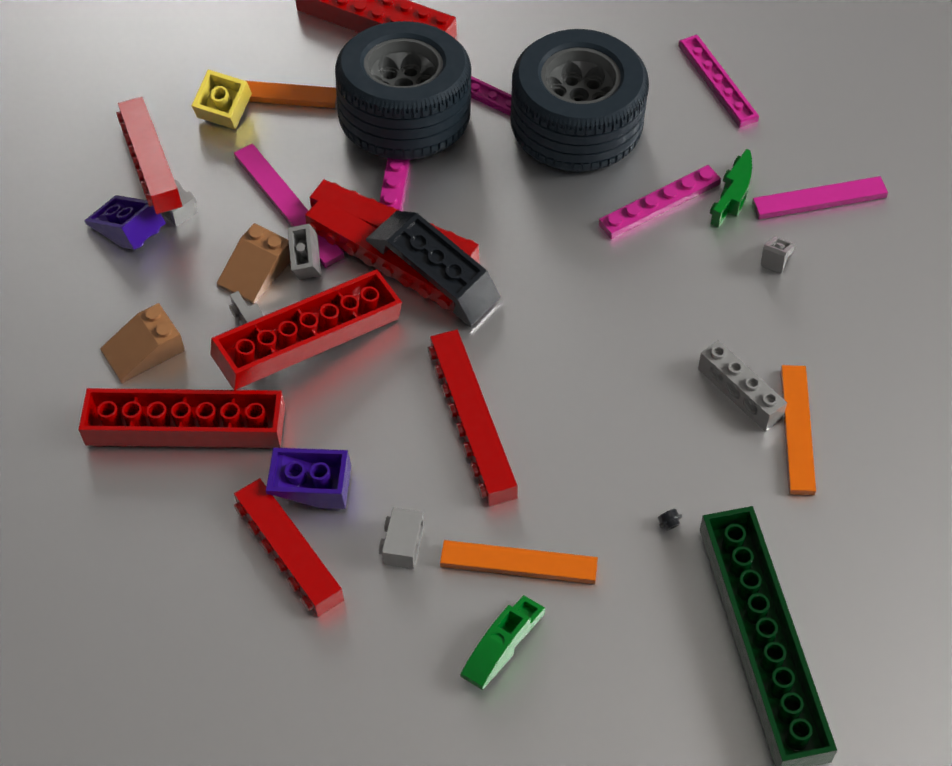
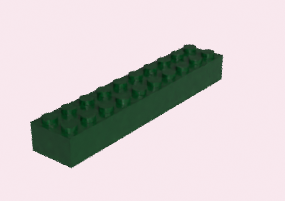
M753 506L703 515L700 526L702 540L775 766H817L832 763L837 748Z

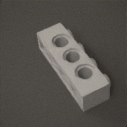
M719 340L701 352L698 370L765 432L783 419L787 402Z

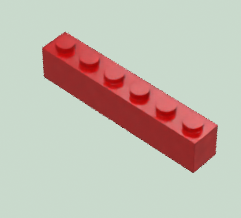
M261 478L234 493L237 502L234 504L237 513L241 518L244 516L249 521L247 522L248 528L254 536L257 534L262 539L260 543L267 554H273L275 557L273 561L280 573L286 572L289 577L287 581L294 592L299 591L303 596L301 601L308 611L313 610L316 616L319 617L344 601L340 585L275 497L266 493V485Z

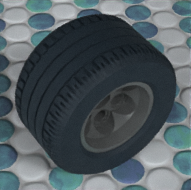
M410 21L388 22L372 26L358 33L341 49L335 65L337 112L342 130L354 144L380 157L411 160L434 155L451 146L462 136L469 123L471 112V62L464 47L451 35L437 27L424 23Z
M562 30L536 40L519 56L512 73L510 120L517 142L530 156L539 162L561 170L575 172L592 171L617 163L635 148L643 131L649 90V78L646 67L639 55L627 44L616 37L595 30Z

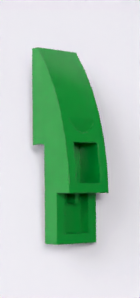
M746 149L742 156L738 155L734 161L733 168L731 170L728 169L723 177L725 185L719 202H714L710 209V214L712 215L710 224L719 228L728 214L737 217L745 203L752 173L750 150Z
M524 595L513 607L508 605L483 636L465 664L460 677L483 690L513 657L514 648L545 615V607Z

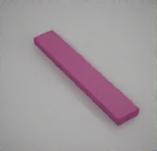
M694 35L679 40L678 46L738 127L741 128L758 122L759 115L700 37Z
M881 176L755 197L752 204L760 220L887 198L888 191Z

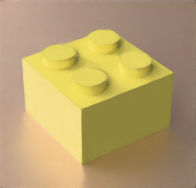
M208 69L191 106L197 118L236 130L252 92L247 81Z

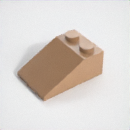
M254 223L240 238L217 281V286L230 293L239 291L244 300L255 304L291 263L289 240Z
M157 303L137 313L100 350L120 382L124 383L184 352L185 348L180 333L161 305Z

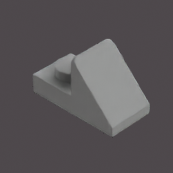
M774 236L763 247L761 266L782 273L787 258L793 253L796 244Z

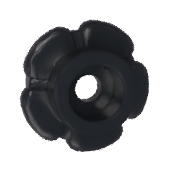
M676 509L658 516L660 528L665 527L668 531L679 526V519L682 518V514L679 515Z

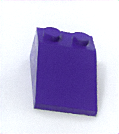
M115 195L84 220L86 225L117 245L133 250L143 246L145 240L157 234L160 228L166 224L161 213L156 214L154 207L148 206L147 200Z
M273 448L266 493L318 508L346 509L351 473L348 450Z

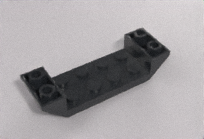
M396 211L366 238V241L382 254H385L389 249L392 250L456 304L453 313L469 327H472L501 297L488 271L418 213Z

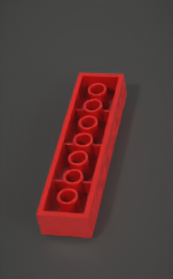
M295 0L297 11L358 33L383 23L410 21L437 27L453 38L457 36L456 17L409 0Z
M378 269L212 337L210 355L235 391L398 320L402 301Z
M87 388L78 430L84 444L89 446L281 448L285 403L282 391Z

